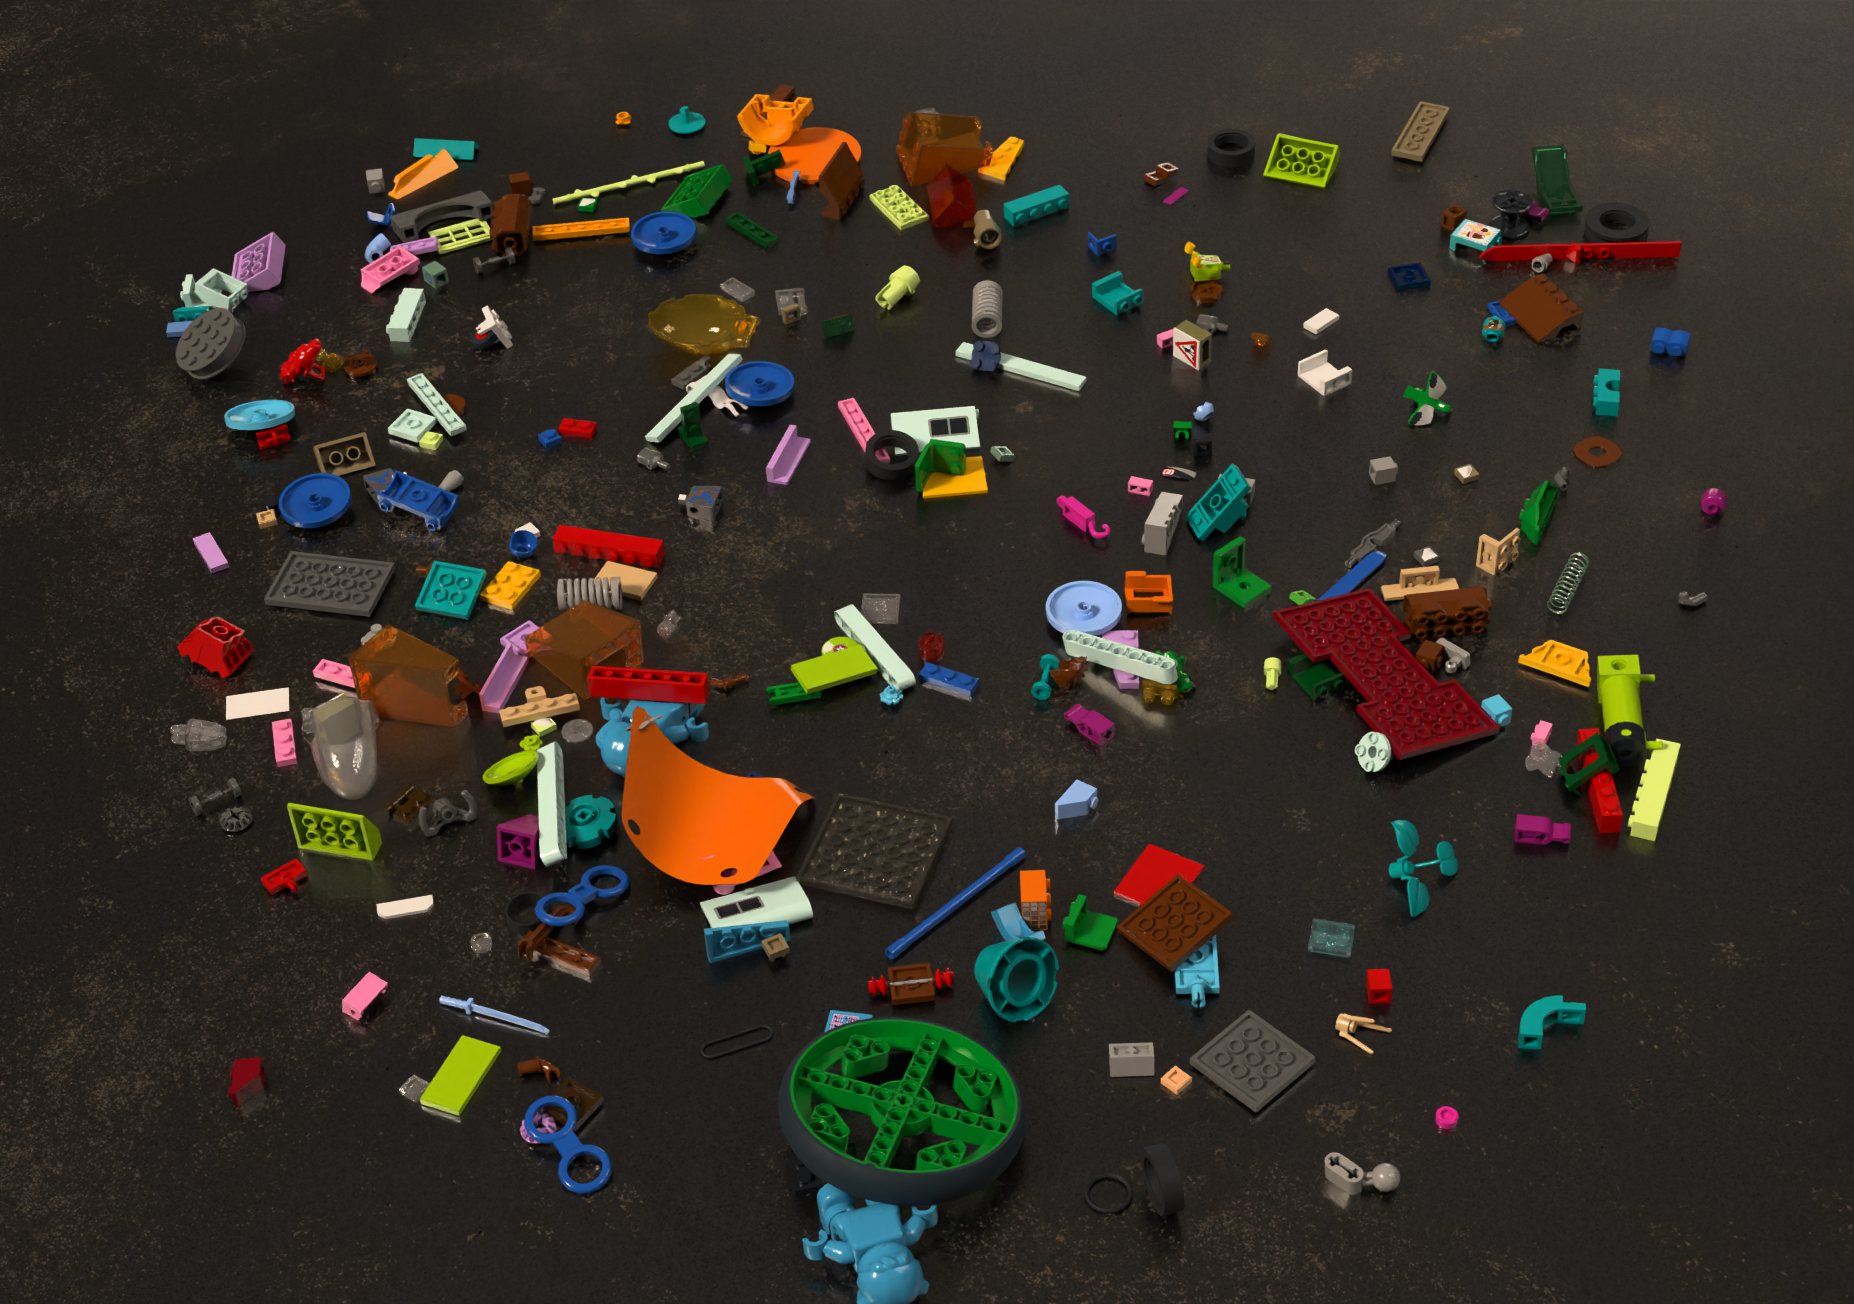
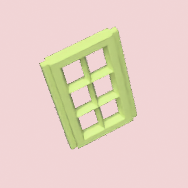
M478 219L428 232L429 238L450 235L438 239V254L493 240L490 239V227L486 220L479 221ZM478 226H482V227L477 228V229L469 230V229H471V228H475V227H478ZM466 230V232L453 235V233ZM485 232V234H481V235H477V236H474V237H473V235H475V234H479V233ZM468 236L470 237V238H467V239H463V240L457 241V239H461V238L468 237ZM450 241H454V242H452V243L445 244V245H442V246H441V244H443V243H447V242H450Z

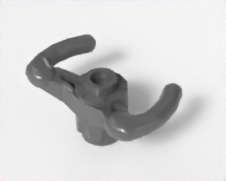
M467 790L461 792V796L469 805V811L455 807L446 798L436 800L432 809L435 815L430 826L426 822L427 808L425 806L420 807L418 818L421 830L426 836L433 837L438 833L441 826L454 820L473 821L477 817V806L473 796Z

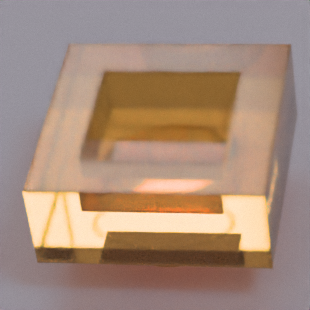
M1252 332L1251 339L1255 341L1254 344L1265 346V344L1271 343L1272 338L1269 335Z

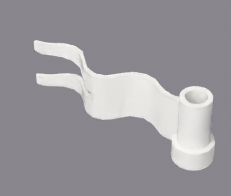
M702 377L696 382H691L690 384H688L686 386L687 393H689L704 377ZM718 385L707 395L718 409L726 407L735 416H738L739 413L730 404L731 402L738 403L745 410L749 408L745 404L730 399Z

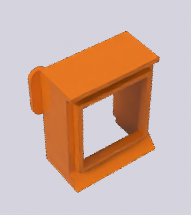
M1145 571L1126 572L1124 588L1126 616L1131 612H1170L1172 614L1171 575H1146ZM1134 592H1163V596L1141 598L1134 597Z

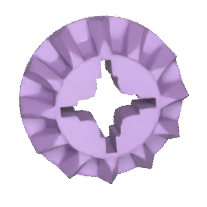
M537 1112L534 1118V1126L542 1125V1128L538 1127L537 1130L545 1134L555 1133L556 1124L553 1117H549L547 1113L540 1115ZM523 1120L520 1127L523 1139L530 1143H540L528 1135Z

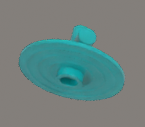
M683 106L680 108V113L673 116L668 124L672 131L688 134L701 130L705 126V118L698 113L689 112L688 106Z

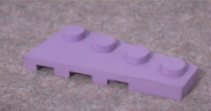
M1138 630L1108 631L1100 635V638L1138 648ZM1113 669L1120 689H1139V676Z

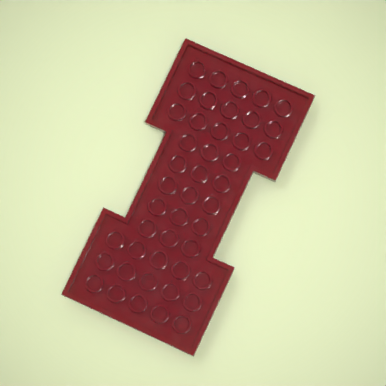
M1370 588L1274 611L1273 618L1313 663L1330 659L1368 702L1358 704L1356 708L1357 713L1374 732L1382 733L1387 737L1391 751L1399 760L1499 732L1500 726L1455 679L1438 683L1400 642L1410 639V630Z

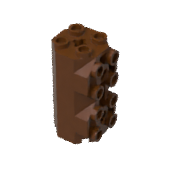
M506 194L502 197V200L494 201L493 220H491L492 229L489 230L490 239H493L492 251L506 256L505 249L511 248L514 256L520 257L522 252H525L528 247L532 217L531 201L524 194Z
M1485 586L1407 594L1403 598V612H1406V617L1404 618L1405 626L1420 640L1443 637L1448 629L1453 630L1456 635L1481 633L1484 630V626L1490 624L1488 610H1491L1492 605L1491 600L1487 599Z

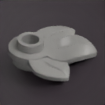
M662 714L649 720L647 715H645L646 721L642 722L638 728L644 729L655 723L654 720L662 717ZM630 726V727H627V728L625 729V731H626V732H627V731H630V730H631V726Z

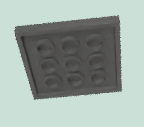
M1247 1010L1190 1058V1065L1256 1113L1315 1063L1314 1055L1250 1010Z

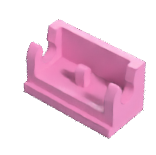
M368 972L342 1000V1012L360 1020L364 1010L380 993L384 994L386 992L385 989L388 987V983Z

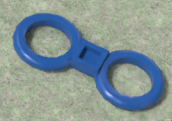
M600 865L590 868L582 875L581 883L568 890V893H551L542 897L535 907L536 916L543 923L550 926L560 927L576 923L583 917L585 912L584 905L595 898H613L624 893L630 884L629 876L623 869L616 866ZM609 874L618 877L621 883L610 889H599L592 886L590 880L598 875ZM560 901L568 902L576 908L572 914L564 917H554L544 911L545 907L549 904Z
M545 1096L537 1099L529 1106L525 1114L524 1126L528 1135L537 1142L554 1145L562 1157L559 1163L558 1175L561 1183L569 1191L578 1194H589L599 1190L607 1183L611 1175L612 1163L609 1155L602 1148L592 1144L582 1145L573 1132L577 1124V1112L574 1105L566 1098ZM547 1106L561 1107L568 1114L566 1125L560 1131L553 1134L539 1132L534 1126V1118L537 1112ZM581 1155L597 1157L602 1163V1171L599 1177L589 1183L580 1184L574 1182L568 1176V1167L576 1157Z

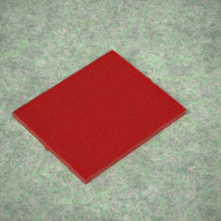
M1149 843L1114 890V894L1142 905L1177 874L1193 884L1203 871L1204 865Z

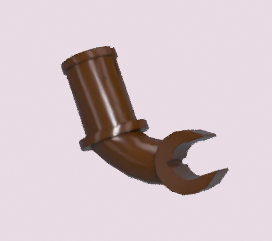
M539 1056L536 1059L517 1063L520 1076L536 1072L542 1073L543 1071L546 1073L545 1075L550 1085H552L551 1079L553 1076H557L560 1083L562 1081L559 1068L549 1061L539 1058Z

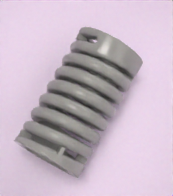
M981 281L973 289L972 330L976 335L983 338L994 337L1002 329L1003 291L1001 286L994 281Z
M597 577L595 582L593 578H589L588 583L586 578H582L581 584L580 579L576 578L574 580L575 598L573 595L572 579H558L557 600L560 612H577L578 610L583 612L584 610L591 611L592 609L594 611L599 609L601 611L606 609L612 611L622 609V583L620 577L610 578V591L609 579L607 577H604L603 581H601L600 577ZM564 584H567V593H565Z

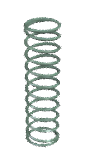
M1582 553L1571 554L1547 602V606L1552 612L1563 614L1567 611L1589 566L1590 561L1586 555ZM1572 556H1582L1586 560L1587 565L1580 559L1572 558ZM1572 560H1579L1580 562H1582L1584 567H1581L1576 563H1572ZM1570 568L1571 570L1578 572L1579 575H1575L1574 573L1569 572L1567 569ZM1565 573L1575 576L1577 579L1574 580L1566 576ZM1566 577L1567 579L1574 581L1575 584H1571L1568 581H1564L1563 578ZM1560 582H1564L1567 585H1571L1572 588L1569 589L1567 586L1561 585ZM1561 586L1562 588L1569 590L1571 593H1566L1565 591L1560 590L1558 587ZM1556 591H1560L1561 593L1566 594L1568 597L1565 598L1562 595L1557 594ZM1554 599L1558 603L1565 604V606H1556L1552 603L1551 600ZM1549 602H1550L1553 606H1555V607H1557V608H1565V610H1563V611H1555V610H1553V609L1550 608Z

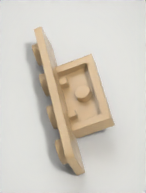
M1438 566L1401 569L1399 584L1381 586L1384 600L1390 601L1403 599L1404 595L1453 590L1459 589L1455 578L1439 579L1440 570Z

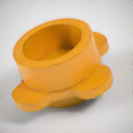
M620 112L617 114L615 122L618 125H627L631 123L630 119L632 117L628 112Z

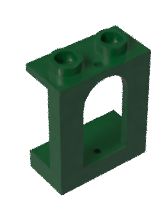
M1598 732L1558 758L1561 765L1559 768L1560 772L1566 779L1565 786L1570 792L1574 791L1579 796H1582L1579 786L1604 769H1607L1612 774L1620 770L1609 741ZM1595 746L1599 758L1579 772L1574 773L1570 762Z

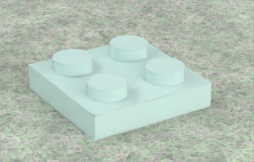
M407 408L388 427L389 434L418 443L424 434L430 431L437 423V419L434 416Z

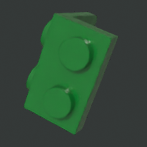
M1079 894L1076 901L1071 903L1069 916H1066L1063 921L1062 928L1065 929V941L1098 950H1106L1117 927L1118 919L1088 911L1087 896Z

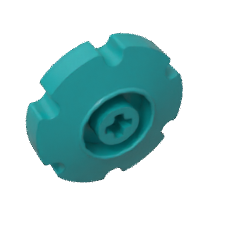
M586 795L571 800L570 805L565 806L567 847L571 848L577 845L578 849L591 848L601 844L603 838H609L615 832L618 825L617 812L614 804L609 799L602 796L594 799L593 795Z

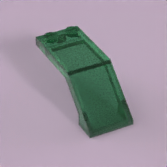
M1564 144L1532 147L1537 191L1546 208L1549 209L1550 215L1575 214L1576 212H1582L1583 209L1570 182L1567 162L1568 151Z

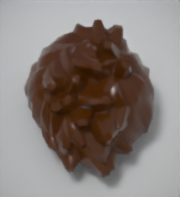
M1081 656L1069 661H1061L1059 668L1050 671L1051 677L1060 687H1064V690L1068 689L1069 686L1075 687V684L1079 685V680L1085 677L1083 673L1088 670V667L1085 665L1087 656Z

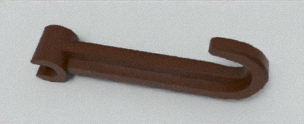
M562 905L555 908L549 915L554 917L568 916L576 908L570 905ZM542 922L527 939L518 941V959L526 955V961L532 960L533 951L555 926Z

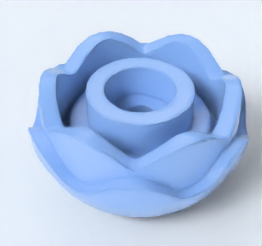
M1205 402L1204 406H1199L1196 412L1193 413L1194 418L1199 421H1205L1210 418L1214 413L1212 403Z

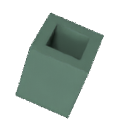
M433 261L422 267L424 281L435 289L449 282L447 269L438 262Z

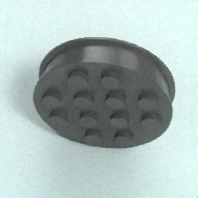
M215 308L201 314L186 328L176 348L177 364L195 379L204 380L218 375L235 360L244 344L246 332L243 322L234 317L225 308Z

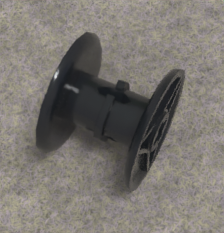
M1503 190L1494 194L1492 204L1501 212V215L1493 218L1489 226L1500 229L1501 237L1505 239H1517L1527 235L1530 231V224L1521 217V213L1530 210L1532 207L1533 199L1530 195L1518 190Z

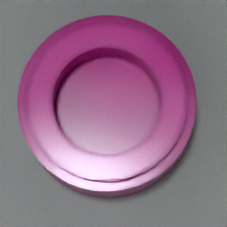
M1444 1106L1437 1110L1435 1121L1443 1129H1452L1458 1124L1459 1115L1454 1108Z

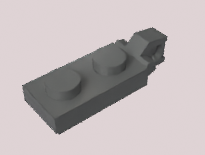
M706 355L700 361H695V363L671 379L672 385L686 390L688 384L696 382L707 375V371L712 366L711 357Z

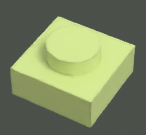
M427 431L419 441L420 447L436 450L444 440L443 434Z

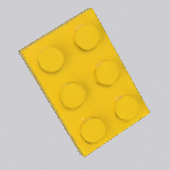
M508 561L480 594L481 601L513 610L541 576L540 570Z

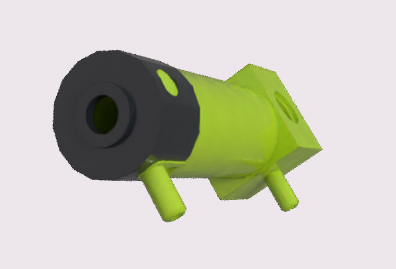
M1638 655L1598 656L1597 691L1598 701L1602 703L1604 738L1609 741L1619 767H1631L1641 763L1646 757L1647 749H1663L1662 741H1646L1640 703V682H1655V675H1640Z

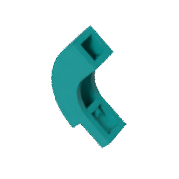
M1549 996L1535 1001L1524 1011L1521 1017L1518 1048L1541 1049L1543 1030L1549 1025L1556 1023L1584 1024L1586 1003L1563 1002V996Z

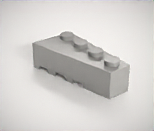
M1161 492L1158 499L1155 500V505L1145 522V531L1142 536L1144 552L1166 556L1183 509V495Z

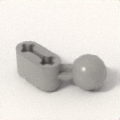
M1329 1153L1325 1157L1326 1178L1350 1195L1361 1193L1363 1186L1374 1185L1375 1188L1382 1192H1390L1395 1190L1400 1183V1173L1397 1167L1391 1163L1378 1164L1372 1172H1363L1358 1165L1340 1153Z

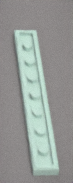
M963 342L956 350V356L971 360L974 349L973 344ZM1001 353V360L997 368L1075 391H1080L1086 383L1085 376Z
M728 354L645 436L646 440L660 443L682 421L680 407L694 402L699 404L726 377L728 372L743 360L741 354Z

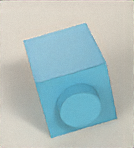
M1499 694L1482 701L1481 707L1500 727L1511 723L1512 708Z

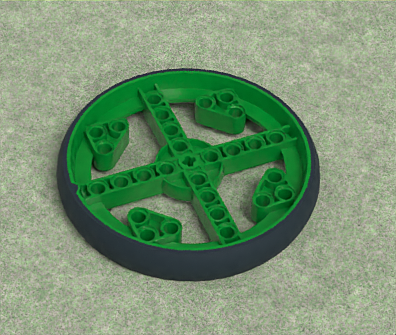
M879 1017L857 1020L820 1034L802 1048L791 1061L783 1076L778 1096L779 1119L783 1133L796 1156L809 1170L825 1182L846 1193L870 1201L892 1205L922 1206L945 1203L963 1198L984 1188L999 1177L1010 1165L1018 1153L1026 1127V1109L1021 1089L1014 1075L1000 1057L983 1043L959 1030L914 1018ZM890 1051L914 1053L902 1081H890L876 1086L851 1079L886 1069L888 1067ZM939 1059L956 1066L953 1089L970 1111L935 1102L932 1094L926 1089ZM842 1061L841 1074L843 1076L827 1072L831 1067ZM811 1099L823 1102V1104L817 1105L812 1113ZM990 1104L992 1106L993 1118L981 1115L988 1110ZM832 1105L869 1115L873 1124L879 1129L864 1161L846 1153L850 1130ZM927 1131L956 1139L919 1150L915 1170L889 1168L903 1137H913ZM963 1142L980 1146L975 1152L965 1158L966 1145Z

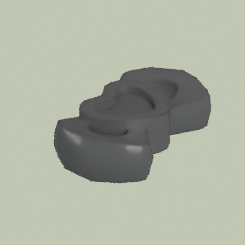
M541 187L533 188L532 196L528 197L531 204H539L546 193L545 189Z

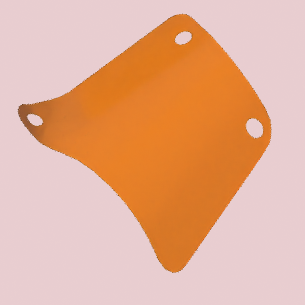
M635 707L632 716L622 802V821L631 841L643 856L658 869L685 882L701 885L740 884L754 879L759 874L796 809L804 801L815 797L807 792L796 791L794 788L797 786L785 779L739 777L707 767L690 758L674 746L655 723L644 729H639L640 724L646 721L644 716L647 715L648 720L651 717L643 708ZM631 819L637 823L640 829L639 835L631 831L628 820ZM728 868L737 869V873L731 877H722L720 875L722 871Z

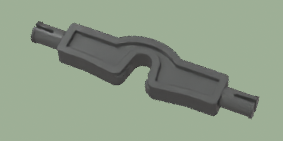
M1395 519L1390 525L1385 523L1377 531L1365 535L1361 540V544L1351 552L1350 558L1345 561L1346 567L1351 568L1356 562L1359 563L1367 555L1375 552L1376 546L1374 544L1384 546L1395 535L1396 528L1401 525V522Z

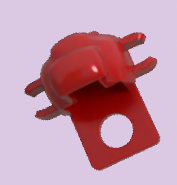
M313 339L308 344L300 345L289 355L288 361H285L280 369V377L284 383H292L302 374L320 381L325 379V367L314 363L322 346V342L319 339ZM312 369L319 370L321 374L315 373Z

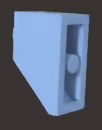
M1076 780L1055 803V818L1065 819L1087 815L1098 804L1097 788Z

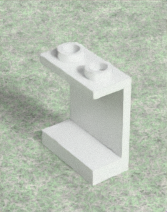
M1326 349L1298 362V376L1323 396L1351 384L1352 369L1348 366L1339 371L1327 362L1328 351Z

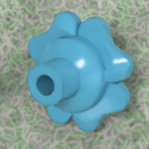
M889 685L884 689V692L880 693L881 702H885L888 705H896L899 700L903 699L902 691L897 690L893 685Z

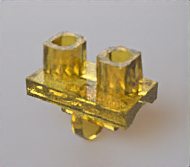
M1142 680V692L1145 702H1154L1155 695L1162 696V704L1172 705L1174 698L1178 697L1177 684H1163L1153 680Z

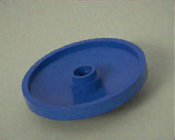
M671 211L656 212L642 217L633 225L631 229L632 242L638 249L647 253L670 254L683 250L694 241L696 226L694 221L685 214Z
M767 361L747 362L734 367L728 372L725 378V389L727 394L739 403L750 406H769L780 403L790 397L794 391V376L787 368L777 363Z
M315 473L303 476L289 484L279 498V509L285 521L299 528H318L328 525L343 516L351 504L352 496L347 482L341 477L329 473Z

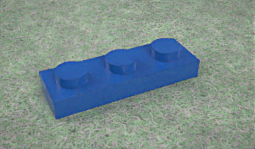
M928 662L919 673V680L970 697L979 686L978 678Z

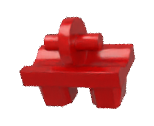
M286 423L255 433L260 450L272 446L278 447L281 443L291 441Z

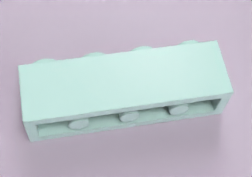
M404 288L402 294L399 295L398 304L395 305V311L390 317V323L386 326V333L389 334L390 341L410 342L426 303L423 289Z

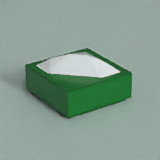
M582 197L578 204V211L594 212L598 200L596 198Z

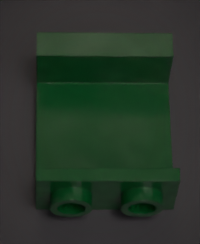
M1305 653L1288 659V674L1313 700L1320 697L1323 698L1332 692L1340 691L1346 687V676L1342 672L1336 674L1325 663V660L1313 663Z

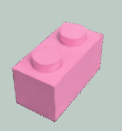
M1173 329L1157 335V344L1162 349L1173 345Z
M1131 476L1128 482V492L1150 496L1153 490V480Z
M1540 720L1539 724H1536L1535 733L1531 735L1533 746L1544 749L1552 732V723Z

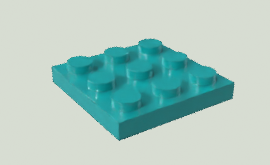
M434 560L415 604L416 610L468 620L486 578V570Z

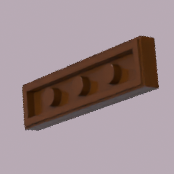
M530 930L523 939H527L534 931ZM547 936L533 951V955L589 977L601 964L600 957Z

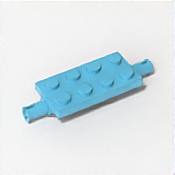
M1216 934L1175 969L1176 994H1192V1005L1198 1008V1000L1200 1008L1205 1006V994L1219 993Z

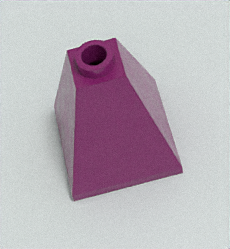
M529 814L497 826L498 861L536 869L540 855L539 816Z

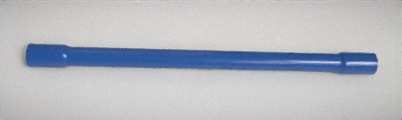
M1021 847L1016 848L1003 861L916 928L886 948V955L892 960L896 958L909 945L1010 867L1015 866L1026 857L1025 851Z

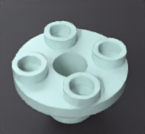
M1379 732L1367 733L1355 747L1358 761L1367 772L1383 770L1394 756L1389 740Z

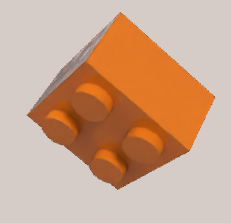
M1045 870L1020 871L1022 918L1031 930H1048L1047 921H1051V908L1047 907H1051V894L1046 893V891H1050V878H1046Z

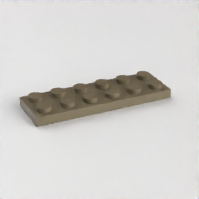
M1420 101L1392 148L1391 156L1422 162L1450 113V107Z

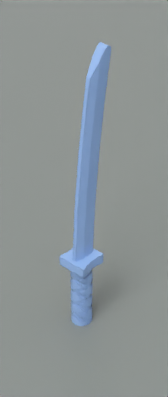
M443 995L440 997V1004L465 1009L466 1014L469 1015L474 1011L545 1034L550 1032L546 1027L532 1021L476 1005L473 1002V998L462 1001Z

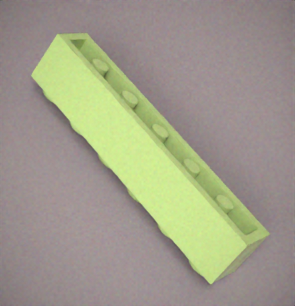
M1657 738L1656 741L1663 742V749H1649L1648 757L1651 759H1646L1644 771H1647V773H1642L1640 785H1643V787H1638L1636 799H1639V801H1634L1632 812L1635 815H1630L1628 827H1632L1630 836L1651 841L1656 840L1681 745Z

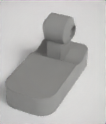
M1439 638L1435 642L1443 645L1442 656L1448 660L1446 662V671L1448 673L1456 672L1459 666L1462 669H1466L1471 664L1470 654L1444 638Z

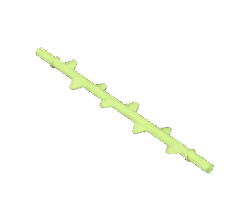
M704 161L641 177L632 175L629 180L585 191L576 189L573 194H567L552 200L553 204L556 205L568 201L571 202L582 197L593 196L597 198L600 193L647 181L655 183L656 179L687 171L690 172L691 170L705 167Z

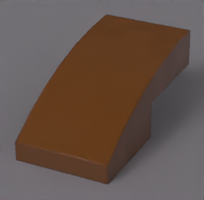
M1170 163L1157 165L1156 171L1144 175V181L1153 186L1160 185L1172 178L1179 169Z

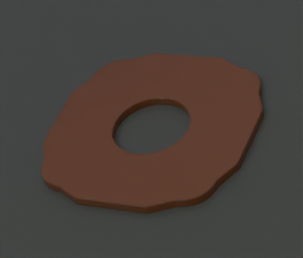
M1601 436L1588 437L1578 442L1573 448V452L1578 459L1586 465L1595 468L1609 466L1617 462L1622 456L1619 446ZM1598 447L1604 449L1606 453L1603 456H1594L1590 453V449Z

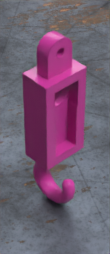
M1061 495L1056 499L1057 504L1063 509V515L1084 532L1090 531L1092 537L1097 539L1109 536L1111 531L1110 527L1106 524L1102 525L1105 532L1099 533L1095 531V513L1074 497L1066 498Z

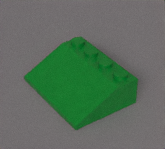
M724 164L687 175L662 207L661 211L678 212L693 218L698 216L704 217L709 214L711 207L716 204V201L723 195L722 193L729 187L733 179Z

